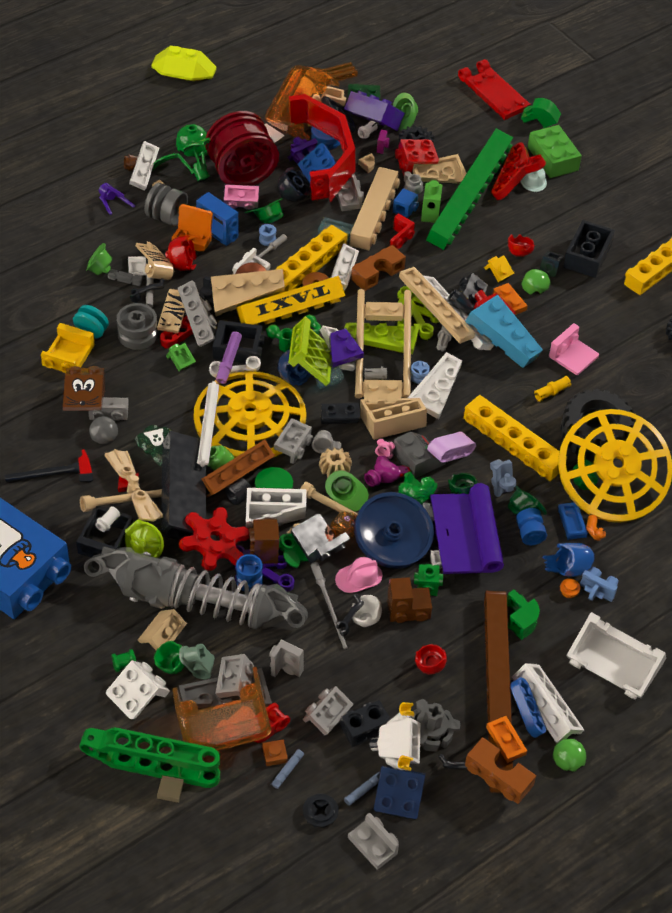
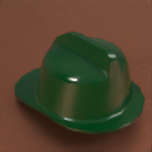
M515 486L516 491L510 497V503L508 504V508L517 515L522 510L528 508H536L540 510L542 515L547 514L544 506L534 496Z

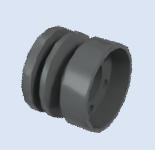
M159 182L156 183L148 193L145 202L146 216L156 220L161 219L163 223L171 226L178 225L179 207L181 204L187 205V193L178 189H171L170 186Z

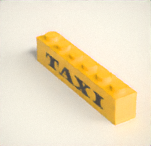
M335 276L238 306L236 310L241 323L259 325L258 323L265 322L266 325L276 322L275 318L280 316L282 319L292 317L291 313L296 311L298 314L308 312V308L314 306V309L324 307V303L330 301V304L340 302V298L344 297L345 293L340 277Z

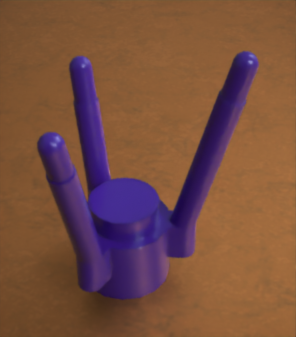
M104 183L99 187V193L101 194L99 199L103 202L109 215H112V212L106 200H112L115 196L131 207H135L133 203L124 197L123 193L113 188L110 184Z

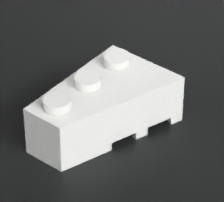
M247 488L246 527L248 530L253 528L254 519H277L278 525L306 517V489Z

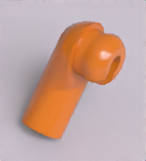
M589 515L586 530L595 540L605 538L606 532L603 531V528L598 529L596 527L598 517L596 515Z

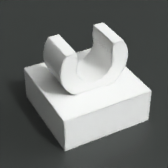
M145 256L128 257L129 273L133 275H147L145 273Z

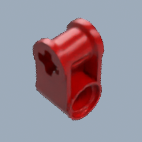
M272 703L264 711L251 719L250 738L254 742L262 743L275 733L283 730L291 719L279 710L277 703Z

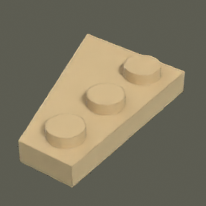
M458 154L439 158L438 164H414L412 169L413 174L419 175L422 182L436 180L442 183H461L467 174Z

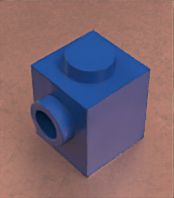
M403 188L394 199L393 213H399L408 219L419 206V202H417L418 194Z

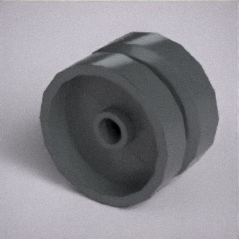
M133 303L120 309L117 314L118 339L120 343L133 350H141L153 345L158 334L157 315L154 309L142 303Z

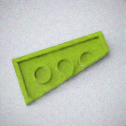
M346 323L345 328L356 341L357 323ZM364 323V345L404 353V324L387 326V323H379L377 326H372L370 323ZM414 324V326H411L412 355L418 337L420 324Z

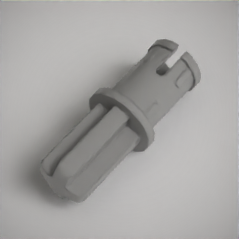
M443 325L438 333L439 340L436 346L441 351L446 350L448 342L452 339V335Z

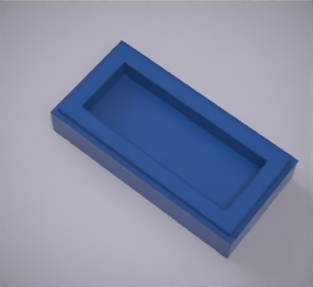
M575 503L559 504L558 511L567 539L587 537L588 533L579 507Z

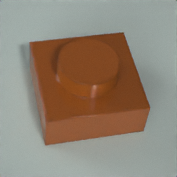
M284 739L262 743L266 766L288 762Z

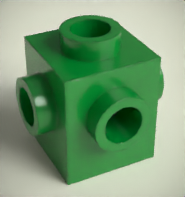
M419 564L418 572H414V584H417V588H429L430 596H437L438 587L443 585V574H439V565Z

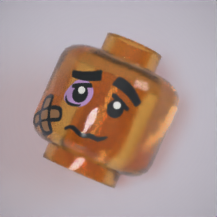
M348 511L340 512L330 524L334 536L338 537L346 532L351 539L355 534L354 526L357 515Z

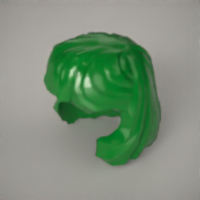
M411 472L405 473V480L400 484L398 492L412 497L422 505L430 495L434 494L437 483L431 477L422 478L421 482H419Z

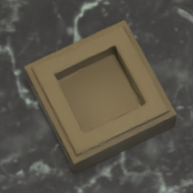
M162 776L157 799L179 803L184 779Z

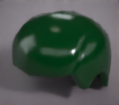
M470 473L453 474L451 480L448 479L449 489L452 494H469L471 487L478 483L476 477Z

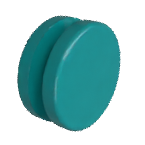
M82 305L73 317L75 327L92 332L94 338H100L109 326V321L104 313L90 305Z

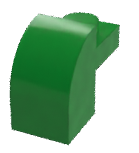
M536 98L533 105H529L524 109L521 119L524 123L538 119L543 128L558 123L561 112L552 101L545 98Z
M512 590L507 596V606L514 613L510 615L508 627L523 640L535 630L540 609L535 599L527 602L523 595Z

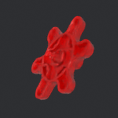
M223 507L214 510L211 519H204L196 512H191L185 517L186 524L193 529L194 534L182 538L179 542V547L183 551L197 550L203 555L201 565L207 571H213L217 566L218 559L221 558L228 559L233 565H236L237 560L243 556V553L237 549L236 543L249 539L247 527L235 528L226 522L228 514ZM210 535H219L220 540L214 541Z

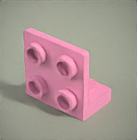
M573 323L551 343L549 357L575 375H579L599 357V353L578 340L579 326Z

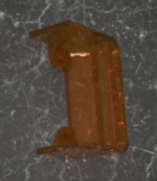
M296 65L291 68L265 115V120L293 137L309 140L310 136L303 131V123L294 124L290 122L289 96L306 94L313 97V95L323 94L328 85L339 87L340 83L324 69Z
M257 667L252 668L255 683L248 684L240 690L241 699L198 710V706L194 701L186 700L181 702L177 687L173 688L176 714L184 742L212 747L218 751L266 738L271 733L264 691Z

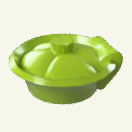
M138 519L125 529L126 547H131L139 554H143V552L150 553L151 557L155 558L161 555L164 541L160 531L154 525Z

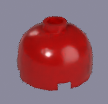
M189 235L174 238L168 246V251L165 253L166 258L172 263L173 267L180 271L194 270L196 264L192 265L193 260L196 259L195 246L192 240H188Z

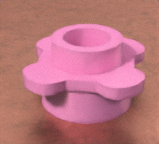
M379 439L375 453L378 456H386L391 459L395 444Z

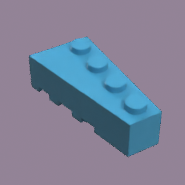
M499 295L494 296L471 311L465 320L467 324H472L477 328V332L482 336L485 335L492 340V344L502 348L505 354L522 368L536 360L543 351Z

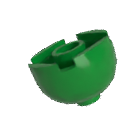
M195 124L182 127L177 133V150L184 152L183 148L186 145L205 139L207 134L205 129ZM205 145L197 148L198 155L206 150ZM193 149L184 152L186 156H195Z

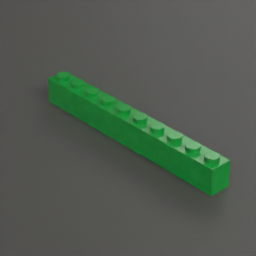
M497 128L495 129L434 223L426 241L442 250L446 248L447 244H452L455 238L453 235L459 233L462 227L460 224L466 222L469 216L467 213L471 214L475 205L473 203H478L481 197L480 192H485L488 186L486 183L491 182L494 177L493 172L497 173L501 165L499 162L503 163L507 156L505 153L510 152L513 146L511 144L512 136Z

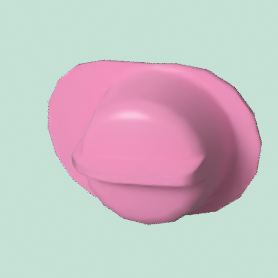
M360 557L351 565L342 568L336 574L335 581L340 590L347 593H355L378 585L383 575L381 569L377 566L376 560Z

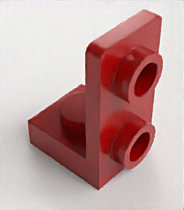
M399 213L394 217L393 229L398 233L390 240V246L393 245L397 249H400L407 240L412 239L415 233V223Z

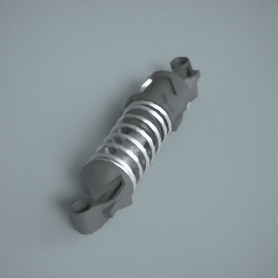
M103 547L101 554L91 557L84 564L86 574L91 577L110 572L118 583L123 596L130 597L131 601L137 602L142 600L149 602L150 606L161 609L165 607H174L176 609L183 604L187 605V611L190 612L193 604L200 600L203 601L200 609L201 615L205 613L207 602L216 604L213 613L214 619L218 616L220 606L229 608L226 617L227 622L231 620L233 609L242 611L239 621L240 625L244 623L246 612H248V626L256 630L279 615H282L293 628L301 627L308 618L307 609L297 601L298 595L286 592L278 584L267 586L257 583L249 593V586L246 580H243L237 589L233 577L228 578L223 585L221 575L216 574L210 582L207 570L198 575L194 567L186 570L184 565L177 563L176 559L168 557L159 559L151 557V554L147 552L139 554L131 547L119 549ZM92 561L99 564V570L93 568ZM204 575H206V585L201 584V579ZM217 578H219V588L213 587ZM230 581H232V591L226 590ZM243 585H245V595L239 593ZM293 613H300L302 620H295Z

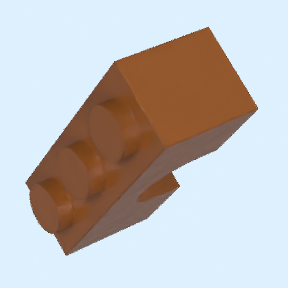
M393 245L384 248L373 256H369L366 260L355 264L352 267L351 280L366 291L378 284L379 271H385L390 276H393L405 269L406 256Z
M482 737L467 754L465 766L472 774L483 778L490 787L501 791L508 800L519 804L534 786L537 775L520 763L508 771L499 769L495 763L498 761L500 749Z

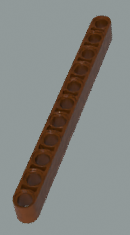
M485 591L487 718L489 723L507 716L511 723L507 593L505 591ZM488 732V741L497 747L496 743L494 742L493 738ZM500 752L498 761L495 763L496 766L505 771L513 769V761L507 763ZM489 786L490 793H502L498 789Z

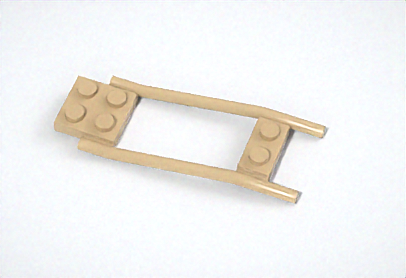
M359 289L357 297L356 343L363 351L364 318L366 320L402 321L404 319L403 382L402 380H365L363 382V358L356 360L355 397L358 399L364 397L366 402H378V399H384V402L396 401V398H408L411 394V291H404V305L402 303L366 302L364 304L365 290Z

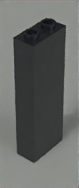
M170 431L164 439L162 449L161 512L163 518H161V535L181 540L186 536L194 534L193 529L185 522L187 514L196 512L200 517L206 519V486L201 480L206 476V465L201 467L197 463L200 439Z

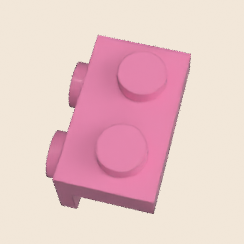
M225 185V204L233 209L237 207H244L245 209L258 208L259 186Z

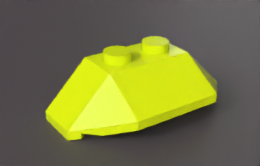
M171 45L157 54L151 65V68L161 75L190 81L206 78L212 79L216 71V66L201 51Z

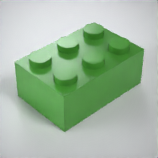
M559 125L530 132L528 149L533 156L542 155L546 161L543 169L549 178L579 171L582 155Z

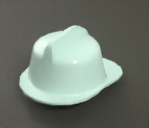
M542 168L528 173L520 182L529 191H542L547 185L545 171Z

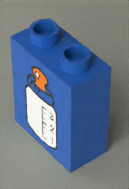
M0 498V610L12 619H15L24 610L32 611L42 600L43 592L53 582L55 584L62 583L71 571V564L65 541Z

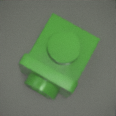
M185 343L171 346L166 355L167 359H172L178 371L196 362Z

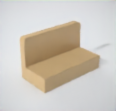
M175 609L160 611L138 641L140 643H150L157 650L161 644L174 641L187 623Z

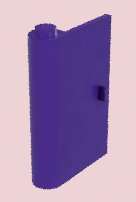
M477 483L471 487L469 494L430 495L443 574L492 573L503 569L504 563L489 487L483 483Z

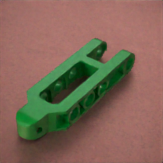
M116 727L108 730L88 728L83 733L79 745L82 752L102 761L111 768L157 778L168 776L184 779L186 784L205 788L215 787L220 782V770L218 768L220 765V755L212 747ZM119 738H127L129 740L124 745L117 742ZM142 742H147L150 744V746L147 749H141L138 747V745ZM165 746L172 749L167 754L161 753L159 750ZM128 755L130 759L127 762H121L119 757ZM209 755L213 756L215 760L208 763L204 762L203 758ZM144 759L151 761L149 766H141L139 763ZM163 764H171L173 766L169 771L161 769ZM211 772L215 775V778L207 780L203 776Z

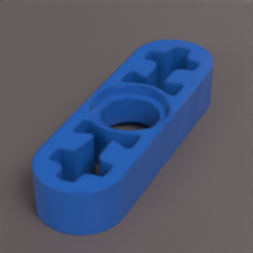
M520 677L511 682L510 688L528 733L536 738L546 732V726L528 682Z

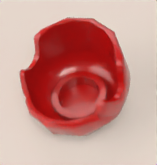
M511 234L508 237V248L514 256L523 257L533 252L534 242L529 237H522L521 234L516 238Z
M429 644L423 646L419 651H416V665L423 673L430 675L439 673L446 665V652L437 645Z

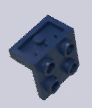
M383 765L381 767L374 811L417 819L426 774L398 770Z

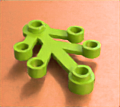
M403 286L398 291L399 301L397 303L404 305V291L410 290L407 286ZM411 291V317L413 315L416 323L420 324V337L428 340L433 336L434 328L431 324L425 323L421 314L430 317L433 323H439V320L425 305L423 308L414 303L423 304ZM404 319L398 321L397 324H404Z

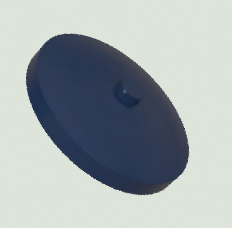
M396 492L381 493L367 500L359 510L354 526L355 538L362 552L368 558L376 560L377 564L394 569L406 568L419 562L431 547L434 535L433 523L426 509L412 497Z

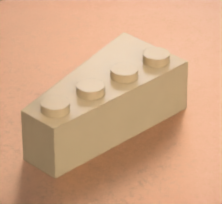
M283 269L211 277L216 316L235 310L238 306L285 291Z

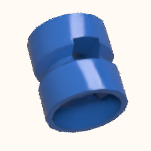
M528 508L517 514L516 520L524 544L537 545L547 538L540 510Z
M246 554L237 560V586L243 580H246L250 592L255 584H262L263 566L259 557ZM245 585L242 586V591H245Z

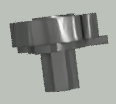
M424 699L416 701L417 709L413 711L414 716L409 718L421 723L420 746L426 751L437 752L440 747V741H432V739L439 740L447 732V736L443 738L441 747L446 748L452 741L453 733L460 730V721L453 719L448 710L444 711L440 704H428Z

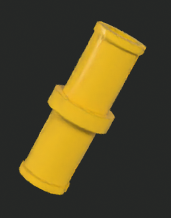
M564 376L555 382L547 383V386L534 391V394H536L535 398L541 401L551 395H557L559 391L571 387L570 379Z

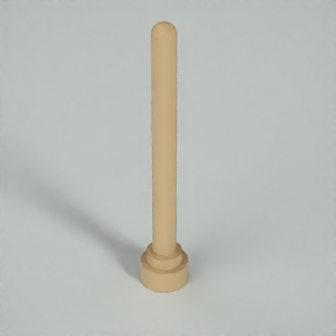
M305 482L302 485L301 489H306V499L313 498L345 516H352L350 519L356 520L358 513L318 493L312 484Z
M162 489L145 491L150 498L162 497ZM132 493L94 498L90 495L81 496L80 507L83 512H88L95 509L96 506L132 501Z

